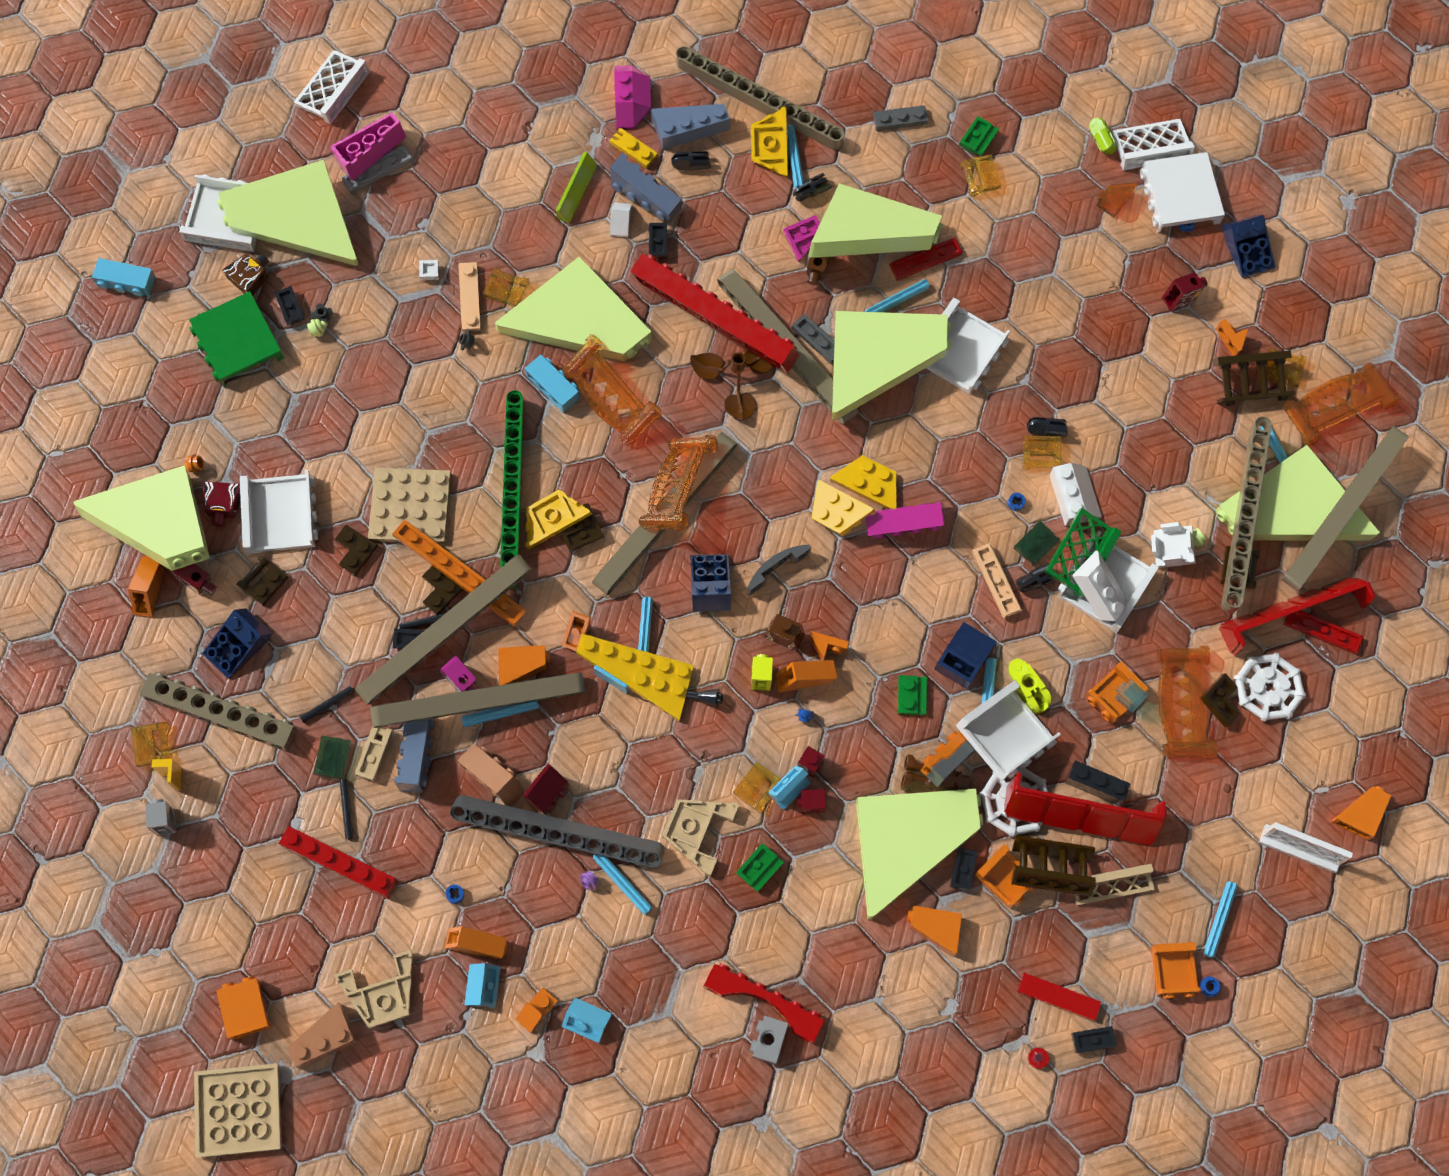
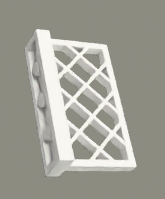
M333 50L294 101L295 106L323 118L328 124H332L370 73L366 61L360 58L355 60ZM336 57L341 59L340 63L332 65ZM354 65L351 70L346 71L345 66ZM343 67V72L334 74V69ZM331 71L330 76L322 78L324 72ZM345 77L341 83L336 84L335 79ZM333 80V85L324 87L325 82ZM321 84V89L312 91L314 85ZM335 90L331 96L326 97L325 92ZM323 93L322 99L314 101L313 96ZM311 97V102L302 103L305 98ZM325 103L320 111L316 109V105Z
M1181 119L1112 131L1122 160L1121 167L1123 171L1141 168L1144 162L1149 160L1193 154V142H1189ZM1177 126L1179 130L1175 132L1170 130L1169 127ZM1158 129L1162 131V133L1160 135H1157L1153 133L1152 130ZM1141 132L1146 135L1143 138H1140L1136 136L1135 133ZM1165 133L1173 136L1171 141L1163 137ZM1124 135L1128 137V139L1125 142L1119 139L1118 136ZM1148 136L1156 139L1154 144L1146 140ZM1177 138L1182 140L1184 143L1177 144L1174 141ZM1131 139L1139 142L1137 147L1129 143ZM1160 141L1167 144L1168 146L1160 147L1157 146V144ZM1143 144L1150 147V149L1142 150L1140 147ZM1126 147L1133 150V152L1124 153V149Z
M1276 822L1273 825L1266 824L1264 826L1259 841L1261 845L1332 873H1336L1339 865L1351 859L1353 854L1350 851Z

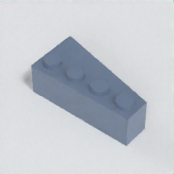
M725 104L651 109V120L663 150L730 130V117Z
M622 152L610 167L612 188L616 192L626 195L630 201L640 204L645 211L654 213L659 220L670 223L682 208V199L666 186H659L651 174L646 176L640 170L641 166L636 162L631 164L626 160L628 156Z
M435 718L404 723L403 737H406V739L402 740L400 745V755L403 757L402 760H398L397 769L399 776H395L394 780L399 791L423 793L424 787L428 785V775L425 774L426 768L430 767L428 749H432L433 737H430L431 729L434 730Z

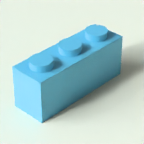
M98 258L92 279L102 289L111 288L121 293L130 292L136 296H150L156 276L150 268Z
M539 355L524 368L526 377L563 413L580 399L579 388L576 384L570 383L561 370L557 371L549 358L545 359L542 355Z

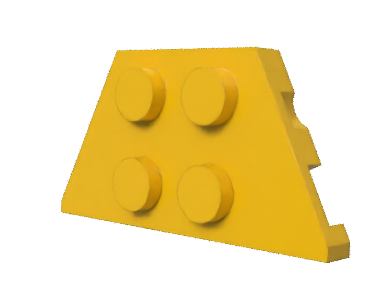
M786 107L780 108L781 110L772 115L769 114L761 121L751 124L752 162L788 177Z
M864 455L830 478L831 482L885 509H896V471Z
M820 480L817 482L812 519L839 535L844 536L853 527L861 524V520L866 516L876 513L872 507Z
M557 490L526 508V548L530 550L592 515L591 511L561 490Z

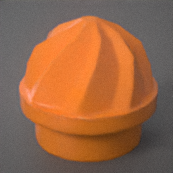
M196 455L189 456L185 461L187 471L195 474L204 469L203 458Z

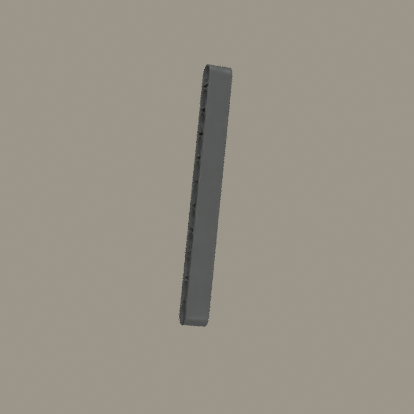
M465 795L458 796L450 809L451 817L457 821L643 866L658 867L665 853L664 845L657 841Z

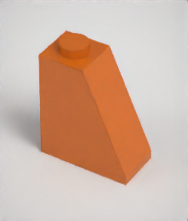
M142 556L128 587L133 615L153 617L164 568L163 565L148 556Z
M545 645L498 648L499 686L522 682L546 670L547 663H550V651H546Z
M834 660L796 661L790 663L775 674L778 691L786 692L829 685L837 679V669Z
M1373 786L1333 818L1331 823L1368 841L1375 836L1391 795L1386 793L1385 789Z
M913 906L912 911L908 910L907 923H910L909 929L950 956L957 954L962 913Z
M460 926L449 928L445 949L499 959L503 958V955L506 954L508 944L506 943V937Z

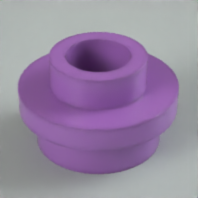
M587 871L580 875L583 887L588 890H595L597 888L599 879L595 874Z

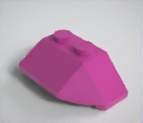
M632 65L614 66L616 129H634L651 110L650 76Z

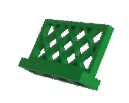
M1080 508L1045 572L1073 590V594L1079 598L1085 596L1078 584L1074 585L1070 582L1069 574H1073L1079 569L1078 558L1085 557L1087 561L1089 556L1093 554L1088 553L1086 543L1094 541L1095 551H1098L1106 562L1122 531L1116 527L1111 528L1083 508ZM1082 515L1088 519L1089 526L1081 527L1080 518ZM1100 526L1105 530L1102 537L1097 538L1094 527ZM1090 528L1093 539L1085 540L1082 530ZM1078 531L1081 542L1073 543L1071 534ZM1082 544L1084 555L1076 556L1074 545ZM1070 547L1072 557L1064 559L1062 551L1064 548ZM1073 560L1075 571L1068 572L1065 561ZM1056 563H1061L1063 574H1057L1052 570Z

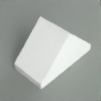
M614 202L611 209L610 236L628 238L632 204Z

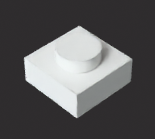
M420 260V280H439L438 260Z

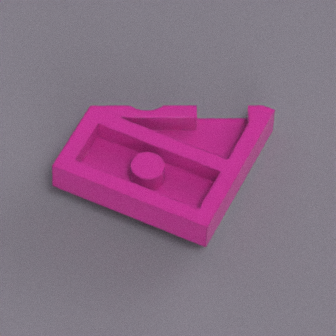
M816 215L783 229V233L797 261H800L809 251L811 242L820 225Z

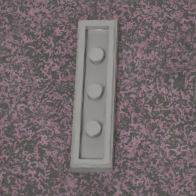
M402 145L385 154L355 180L351 181L347 175L341 178L350 194L414 160L406 146Z

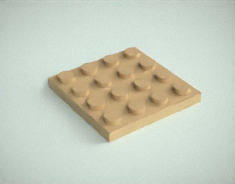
M375 468L368 539L380 542H400L393 536V532L406 520L437 544H445L451 472L448 470Z
M278 1063L194 1072L196 1158L282 1149Z

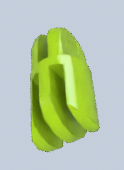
M1093 118L1090 121L1089 130L1102 152L1113 154L1116 151L1117 145L1108 125L1102 118Z

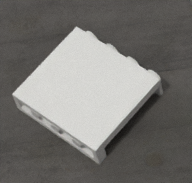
M1207 152L1144 162L1142 169H1140V177L1144 179L1145 195H1148V207L1153 213L1152 222L1153 226L1157 228L1158 233L1161 232L1163 227L1208 220H1212L1213 225L1221 223L1225 214Z
M195 175L197 185L186 224L181 226L179 231L183 241L254 252L257 239L234 233L229 226L226 227L223 216H226L225 212L220 210L217 201L220 199L219 192L248 183L241 180L231 181L226 178H213L208 175Z
M953 298L942 313V315H947V322H951L950 333H947V338L951 339L950 350L946 351L944 358L928 366L926 369L970 395L973 389L977 390L982 382L980 380L983 375L986 376L990 371L991 366L989 365L991 362H996L1001 354L999 350L1002 347L1005 348L1009 343L1010 338L1008 336L1010 330H1007L1006 333L1001 332L959 307L960 301Z
M308 469L306 474L253 480H250L248 476H240L243 549L247 554L316 547L315 540H318V531L315 529L314 523L317 522V513L313 509V505H316V495L312 490V487H315V477L311 476Z
M1101 531L1098 532L1097 538L1100 537ZM1094 541L1088 542V553H1093L1095 551ZM1114 545L1105 563L1125 594L1127 609L1116 621L1099 620L1086 597L1079 598L1073 594V590L1062 583L1058 588L1060 590L1058 597L1117 633L1159 567L1153 563L1149 567ZM1085 557L1078 558L1080 561L1078 563L1079 568L1086 562ZM1073 564V566L1071 567V569L1069 570V572L1075 571V566H1074V564ZM1069 574L1070 582L1076 585L1077 583L1072 576L1073 574Z
M1015 680L964 716L956 725L1001 781L1007 776L1010 779L1019 772V767L1023 769L1032 762V757L1035 759L1039 758L1045 752L1043 749L1047 748L1049 750L1057 743L1055 739L1061 735L1058 732L1052 736L1015 692L1020 687Z

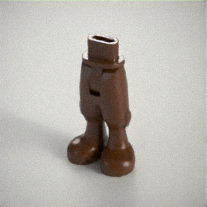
M906 755L904 771L909 772H904L901 790L907 791L912 785L916 784L923 785L929 791L969 789L970 776L962 775V772L956 770L938 787L926 776L910 773L912 771L921 772L920 770L925 764L918 762L913 755Z

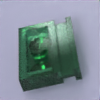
M1039 521L1014 546V549L1027 561L1031 562L1034 567L1060 541V538H1057L1047 526Z
M322 735L313 774L343 779L351 741Z

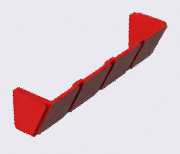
M1348 577L1325 585L1322 589H1315L1287 599V602L1282 601L1254 611L1253 614H1246L1221 623L1219 630L1229 652L1236 656L1245 648V642L1240 634L1242 631L1353 591L1360 607L1364 609L1375 600V593L1369 581Z
M1019 772L1014 775L1006 788L1004 812H1006L1005 815L1009 818L1034 823L1043 822L1044 825L1074 831L1078 829L1084 833L1109 838L1118 837L1124 841L1144 845H1152L1156 841L1166 821L1167 807L1164 801H1161L1149 813L1020 787L1021 773Z

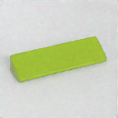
M586 151L583 152L556 208L557 219L566 223L571 222L597 167V163Z

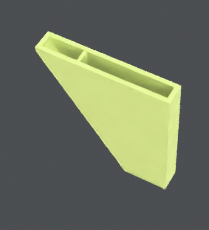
M324 160L218 193L220 197L217 200L220 210H224L226 215L223 216L226 227H230L232 232L350 265H359Z
M839 183L811 242L808 257L930 250L932 244L937 243L943 223H940L942 216Z
M580 257L495 322L496 330L501 334L619 361L633 358L640 348L648 346L652 340L651 330Z
M836 311L832 420L839 419L944 358L946 351L950 350L951 339L947 338V333H950L951 322H947V315Z
M1307 445L1264 474L1253 541H1310L1344 494L1345 490ZM1240 491L1219 505L1215 511L1218 519L1227 525L1231 535H1233ZM1246 494L1249 499H1253L1250 494ZM1358 508L1335 541H1371L1380 532L1362 510ZM1243 511L1245 516L1250 517L1248 512ZM1240 529L1243 534H1247L1245 529Z
M185 465L73 501L81 517L172 571L210 558L191 477Z
M976 789L857 797L856 807L868 920L873 919L979 831L980 826H983V816L979 814L978 806H981L980 795L976 793Z

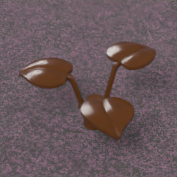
M749 350L744 354L740 352L734 353L731 356V360H727L724 366L722 359L717 354L702 353L691 355V366L694 372L702 379L714 380L718 377V372H723L728 366H730L734 373H737V395H729L725 400L724 407L726 412L736 419L747 420L750 418L755 409V401L748 393L740 394L741 372L745 368L750 367L753 373L764 374L772 368V364Z

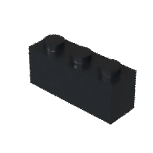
M1076 760L1071 765L1064 782L1117 806H1120L1125 801L1131 785L1129 782Z

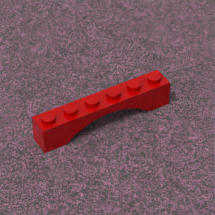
M290 826L287 827L278 843L284 849L326 867L388 900L398 883L394 877Z
M725 964L713 965L703 985L704 989L720 997L745 995L767 1002L784 1016L795 1036L813 1045L824 1022L821 1019V1014L813 1010L810 1012L804 1010V1006L796 1001H792V1003L786 1001L783 994L776 991L774 993L767 991L765 985L759 982L754 984L748 981L749 977L740 972L737 975L730 972L731 968Z

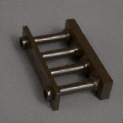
M1291 350L1225 356L1213 359V367L1220 366V369H1222L1225 398L1218 399L1217 403L1231 406L1235 405V402L1269 398H1278V401L1289 400V396L1295 395V391L1287 392L1284 363H1286L1285 360L1292 358ZM1269 361H1274L1277 367L1278 393H1268L1266 365ZM1249 363H1256V366H1258L1261 394L1250 395ZM1231 365H1238V368H1240L1243 396L1232 397L1229 370Z
M1019 835L1015 836L1012 851L1020 852L1019 866L1015 865L1011 885L1092 897L1096 878L1088 877L1087 862L1091 863L1095 847ZM1028 854L1039 855V869L1027 867ZM1048 857L1059 858V872L1048 870ZM1067 859L1079 861V875L1068 873Z

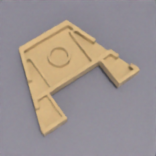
M677 799L662 838L706 875L711 877L717 858L699 852V848L712 816L717 815L733 822L739 804Z
M412 950L393 955L398 971L397 977L358 989L352 969L334 974V978L368 1028H374L410 1016Z

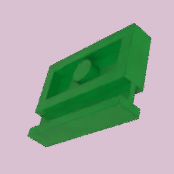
M977 116L961 139L959 146L982 157L999 132V127L996 128L992 123Z
M899 675L897 715L926 716L927 676Z
M762 843L738 869L736 874L758 893L783 865L784 861L779 859L775 853Z

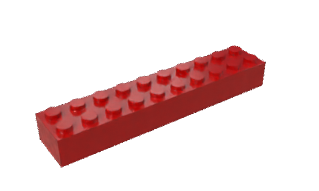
M642 253L631 269V274L640 284L788 374L800 356L793 341L786 337L782 339L778 336L779 333L772 328L767 330L759 320L755 318L751 320L748 314L741 309L736 311L732 308L733 305L726 300L720 301L717 299L718 296L711 291L705 292L700 284L696 282L692 284L682 273L676 274L669 265L658 263V259L650 254L646 256Z

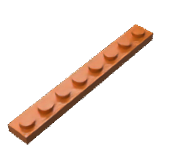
M404 520L393 532V536L468 593H471L486 581L408 521ZM505 594L488 607L512 626H515L526 613L523 607Z

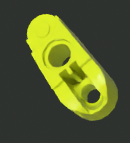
M1021 659L1012 660L1008 666V674L1012 681L1015 680L1020 685L1017 692L1021 699L1034 714L1045 712L1051 703L1050 692L1030 664ZM1023 681L1031 682L1032 687H1026ZM1035 699H1039L1041 704L1038 705Z

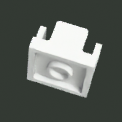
M1180 522L1161 524V529L1154 530V535H1151L1152 552L1156 558V565L1159 568L1196 564L1192 525L1182 526Z

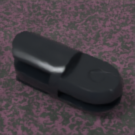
M709 151L676 153L671 158V164L677 170L710 169Z
M824 173L816 175L805 181L803 185L797 187L793 191V196L796 197L795 200L800 202L831 189L832 186L828 183V179L824 177Z
M1032 417L1027 422V430L1032 435L1061 438L1068 435L1067 421L1065 419Z
M1050 563L1018 578L1016 581L1017 589L1020 592H1027L1056 581L1055 578L1045 572Z

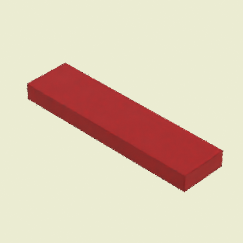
M954 237L932 246L930 250H922L891 262L889 266L898 281L959 257L963 254V251Z
M1301 610L1288 614L1283 624L1355 655L1358 653L1364 637Z
M1025 972L1022 975L1017 993L1093 1022L1096 1020L1101 1005L1099 1000Z

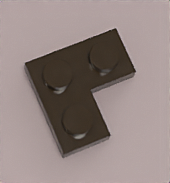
M589 503L582 506L589 509L592 515L577 523L578 527L562 533V538L569 552L604 538L602 529Z
M345 525L335 538L338 544L349 550L339 563V566L353 576L358 574L378 547L376 543L348 525Z
M431 566L422 575V578L434 588L423 601V604L435 615H439L463 590L462 587L434 566Z
M1226 673L1221 674L1200 697L1224 727L1230 726L1240 714L1228 700L1238 687Z

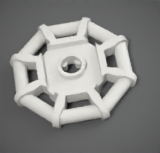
M1279 653L1249 656L1242 669L1234 676V681L1238 687L1239 705L1244 706L1264 722L1271 719L1291 718L1300 702L1306 698L1300 668H1296L1279 656ZM1271 662L1270 667L1261 669L1259 666L1260 663ZM1277 664L1283 667L1289 673L1285 675L1281 671L1276 669ZM1252 668L1255 674L1251 679L1246 678V675ZM1292 677L1294 680L1296 690L1290 689L1291 683L1289 679H1291ZM1265 683L1272 684L1274 691H1267ZM1244 685H1248L1251 690L1248 697ZM1288 696L1293 697V700L1287 707L1283 702ZM1254 700L1255 702L1260 704L1262 706V710L1253 703H1251V701ZM1271 706H1278L1280 709V711L1269 712L1268 710Z
M1018 768L1019 773H1021V780L1024 776L1035 783L1034 786L1030 787L1028 783L1021 781L1020 787L1048 792L1045 778L1042 779L1026 768ZM993 771L988 783L979 794L986 814V822L1009 834V837L1040 831L1043 822L1034 823L1027 821V825L1016 827V822L1023 820L1009 818L1005 815L1006 788L1009 782L1001 781ZM998 782L1001 788L996 795L991 793V791ZM990 800H995L998 810L993 813ZM1001 815L1011 821L1010 826L999 820L998 817Z

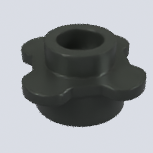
M319 303L316 305V310L311 313V318L327 323L330 315L333 314V310Z
M469 329L466 333H462L459 338L460 350L462 351L465 348L470 349L475 340V336L470 334L471 330Z

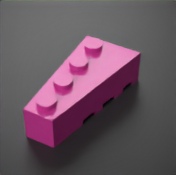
M390 113L333 144L330 148L336 162L350 180L353 181L404 140L406 136L400 121L393 113Z
M943 501L933 504L925 503L899 507L897 509L878 510L874 515L869 514L865 517L868 536L873 535V539L882 538L885 533H892V536L903 535V531L910 530L911 533L922 532V528H930V531L940 530L941 526L946 524Z

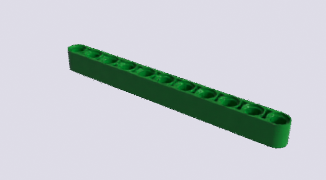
M512 390L506 396L500 568L507 563L505 562L507 558H514L520 555L524 400L523 395L518 390ZM515 399L520 400L518 403H511ZM512 417H519L516 421L510 420ZM512 434H518V437L510 438ZM512 451L518 452L515 456H511L509 454ZM517 469V472L509 473V470ZM511 486L517 487V489L514 491L508 490V488ZM510 504L516 505L513 509L507 508ZM509 522L516 523L513 527L507 526ZM510 539L515 540V543L512 545L506 544Z

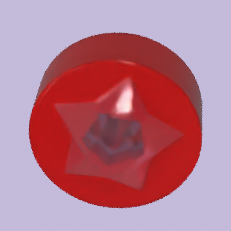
M1037 1047L1028 1053L1027 1060L1031 1067L1041 1069L1048 1064L1049 1055L1046 1050Z

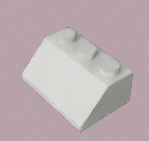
M1069 463L1053 467L1049 476L1065 526L1071 525L1080 508L1101 519L1102 516L1086 466ZM1082 515L1080 523L1088 522V519Z
M1095 551L1072 576L1099 620L1116 621L1127 609L1125 594L1100 553Z

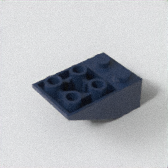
M1254 215L1222 225L1225 242L1241 277L1276 268L1264 215Z
M728 554L690 555L693 612L731 610Z
M247 608L235 609L202 654L230 679L263 648L273 633Z
M963 622L941 655L934 670L968 689L997 641Z

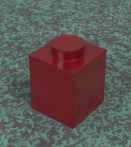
M807 746L797 766L804 768L810 776L814 777L822 765L825 755Z
M825 789L801 790L800 796H797V808H801V814L825 813Z

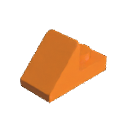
M1227 319L1219 322L1216 331L1231 356L1239 355L1248 328L1235 334L1233 325Z
M573 610L561 646L577 651L581 634L586 635L591 628V617Z
M811 631L810 642L821 661H824L827 649L834 654H846L848 641Z
M542 988L530 1002L525 1004L516 1020L532 1033L558 1001Z

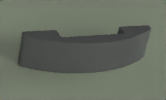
M800 545L791 547L771 557L752 577L748 585L747 594L750 596L765 586L764 577L789 559L796 564L811 553V546Z

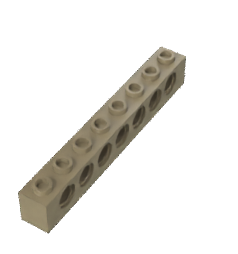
M156 673V675L148 674L139 693L145 700L288 752L297 732L293 722L286 719L279 721L275 719L274 715L267 712L260 714L257 712V709L251 706L241 707L238 702L232 699H228V701L222 700L220 695L212 692L210 694L203 693L204 690L196 686L189 688L180 680L174 679V682L167 679V676L161 673ZM169 687L168 693L161 694L164 688ZM187 694L185 700L179 701L181 695ZM205 700L204 706L198 708L197 704L200 701ZM223 707V711L220 714H215L217 708ZM240 713L241 718L237 721H233V717L236 714ZM255 720H259V725L257 727L252 728V722ZM272 727H278L276 733L269 734V730Z

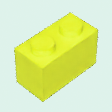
M760 654L757 657H753L751 690L770 691L773 658H770L768 655Z

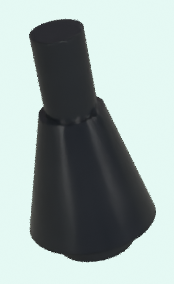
M720 689L700 692L687 691L686 698L696 699L717 708L719 704H722L723 693H720Z

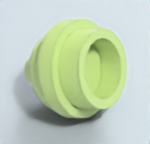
M319 319L311 320L307 326L312 337H321L328 323Z
M1196 528L1193 531L1194 546L1200 547L1205 544L1204 542L1207 538Z

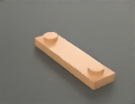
M477 262L459 263L462 332H466L468 329L471 332L481 331Z
M988 543L973 549V556L1003 619L1020 613L1022 609L991 544Z

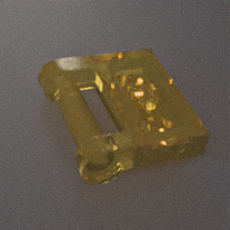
M992 155L972 158L960 163L969 185L968 191L970 196L1001 188V182ZM975 166L981 185L976 186L971 167Z
M494 267L484 289L483 296L515 307L520 303L525 289L529 285V278H520ZM500 278L518 284L519 287L498 281L497 279Z
M1270 347L1268 352H1277V350ZM1291 354L1292 358L1286 361L1297 363V367L1284 364L1286 385L1298 388L1301 383L1307 356ZM1269 361L1266 365L1267 380L1278 383L1276 364H1274V361Z
M1023 436V469L1053 468L1062 465L1061 437ZM1030 456L1055 457V461L1030 460Z
M168 722L131 728L135 766L137 768L152 765V759H172L167 730L169 729ZM154 731H159L162 755L156 756Z
M756 762L735 788L733 794L761 814L765 809L764 806L771 798L768 792L781 778L759 762ZM768 780L772 781L773 783L758 802L754 801L753 799Z

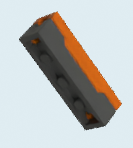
M954 731L947 738L949 742L946 744L942 742L935 749L937 753L934 756L929 754L923 761L925 765L920 771L937 787L976 751L960 731L958 733Z

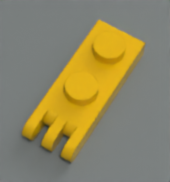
M622 128L618 130L619 134L615 133L614 139L611 138L609 140L612 146L646 169L658 157L657 152Z

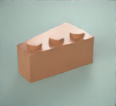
M473 744L457 761L474 779L490 790L494 797L497 796L504 805L512 807L525 793L515 779L517 775L510 768L505 770L502 767L503 763L498 758L494 757L492 759L489 756V751L483 746L479 748Z
M339 1002L335 1004L287 1047L296 1068L305 1067L357 1043L343 1005Z

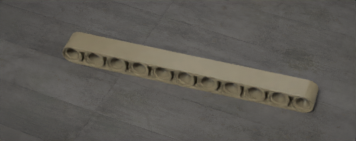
M686 46L677 49L676 65L679 69L766 115H772L781 110L780 108L786 107L787 125H794L796 131L832 150L842 148L844 131L840 127Z
M730 269L719 277L717 282L721 289L739 309L748 314L751 320H754V318L759 320L767 330L772 328L779 333L778 336L782 339L786 337L795 343L794 346L797 347V352L800 356L792 369L832 413L833 380L734 269ZM858 409L852 410L837 420L841 424H845L859 413Z
M1263 416L1258 417L1250 428L1221 601L1222 609L1226 613L1231 614L1239 609L1244 600L1272 423L1267 417ZM1258 426H1262L1264 430L1259 429ZM1255 442L1259 443L1261 447L1256 446ZM1252 460H1256L1259 464H1254ZM1249 477H1253L1256 482L1251 481ZM1246 494H1250L1253 499H1249ZM1243 511L1248 512L1250 517L1245 516ZM1240 529H1245L1247 534H1243ZM1237 546L1242 547L1245 552L1239 551ZM1234 564L1240 565L1242 570L1237 569ZM1231 582H1236L1239 588L1234 587ZM1228 599L1233 600L1236 606L1231 605Z
M1392 426L1282 578L1283 582L1296 591L1303 586L1409 438L1407 434Z
M721 432L599 571L592 584L606 595H609L733 453L737 443Z
M521 555L512 558L359 684L355 691L367 705L376 701L532 571V568Z
M573 673L370 707L373 728L523 704L536 701V699L541 701L585 693L586 690L583 674Z

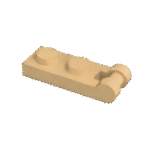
M372 726L354 773L355 776L375 781L388 743L393 735L392 729L373 728ZM378 735L382 736V741L376 740V737Z

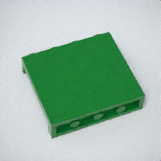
M250 291L189 319L192 325L189 329L193 337L197 336L200 340L196 343L201 352H206L207 356L204 359L209 367L213 366L215 371L212 374L216 382L220 381L223 387L226 386L225 380L274 357H276L277 361L284 359Z

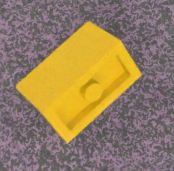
M152 759V768L161 776H167V783L176 791H181L182 767L173 759Z

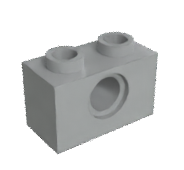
M162 799L153 800L150 804H145L146 823L150 831L157 836L177 833L176 811L171 805Z
M764 1016L763 1021L759 1020L756 1028L759 1036L757 1040L752 1041L750 1052H753L752 1058L776 1065L788 1023ZM766 1034L771 1035L774 1039L773 1044L765 1045L762 1037Z

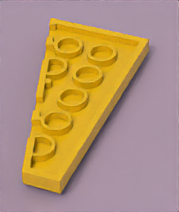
M581 634L576 651L577 655L628 685L631 691L650 701L679 722L694 665Z

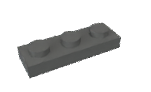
M925 105L873 112L876 131L925 125L929 121Z
M802 315L791 326V329L828 363L832 364L834 362L835 341L808 316Z

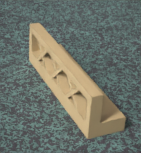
M1152 864L1088 876L1096 878V885L1092 896L1095 894L1098 897L1092 898L1089 896L1088 899L1080 900L1079 895L1073 894L1076 906L1155 890L1151 877L1153 872ZM1146 876L1148 887L1141 888L1135 884V881L1138 877ZM1123 880L1130 884L1127 891L1122 892L1115 887L1118 881ZM1104 884L1111 888L1109 893L1103 896L1096 892L1099 885Z

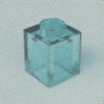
M1130 679L1127 684L1122 682L1116 689L1118 694L1115 696V699L1133 713L1149 694Z

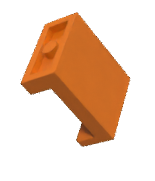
M1120 661L1109 674L1087 692L1085 697L1092 707H1096L1101 712V716L1106 721H1110L1113 724L1149 688Z
M1003 844L977 871L975 876L1010 909L1013 905L1018 907L1025 900L1023 897L1025 892L1029 891L1031 893L1035 888L1011 885L1015 865L1019 866V861L1008 852L1010 849Z
M1195 942L1155 944L1151 947L1157 996H1163V999L1176 998L1175 995L1183 994V998H1192L1201 992V987H1198L1194 960Z
M254 976L244 978L241 983L235 985L234 982L224 984L222 989L216 990L227 1039L234 1040L272 1028L270 1020L267 1019L260 989L261 981L257 978L254 979Z

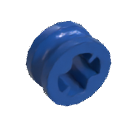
M1013 493L1007 501L1008 507L1013 511L1021 510L1026 503V499L1021 493ZM1014 499H1015V500H1018V499H1019V500L1021 501V502L1019 503L1020 506H1019L1018 504H1015V505H1014V504L1012 503V502L1014 501Z
M453 884L447 888L446 898L450 903L458 904L463 900L464 891L461 886ZM455 889L459 890L458 894L460 897L452 899L450 892L452 890L455 892Z

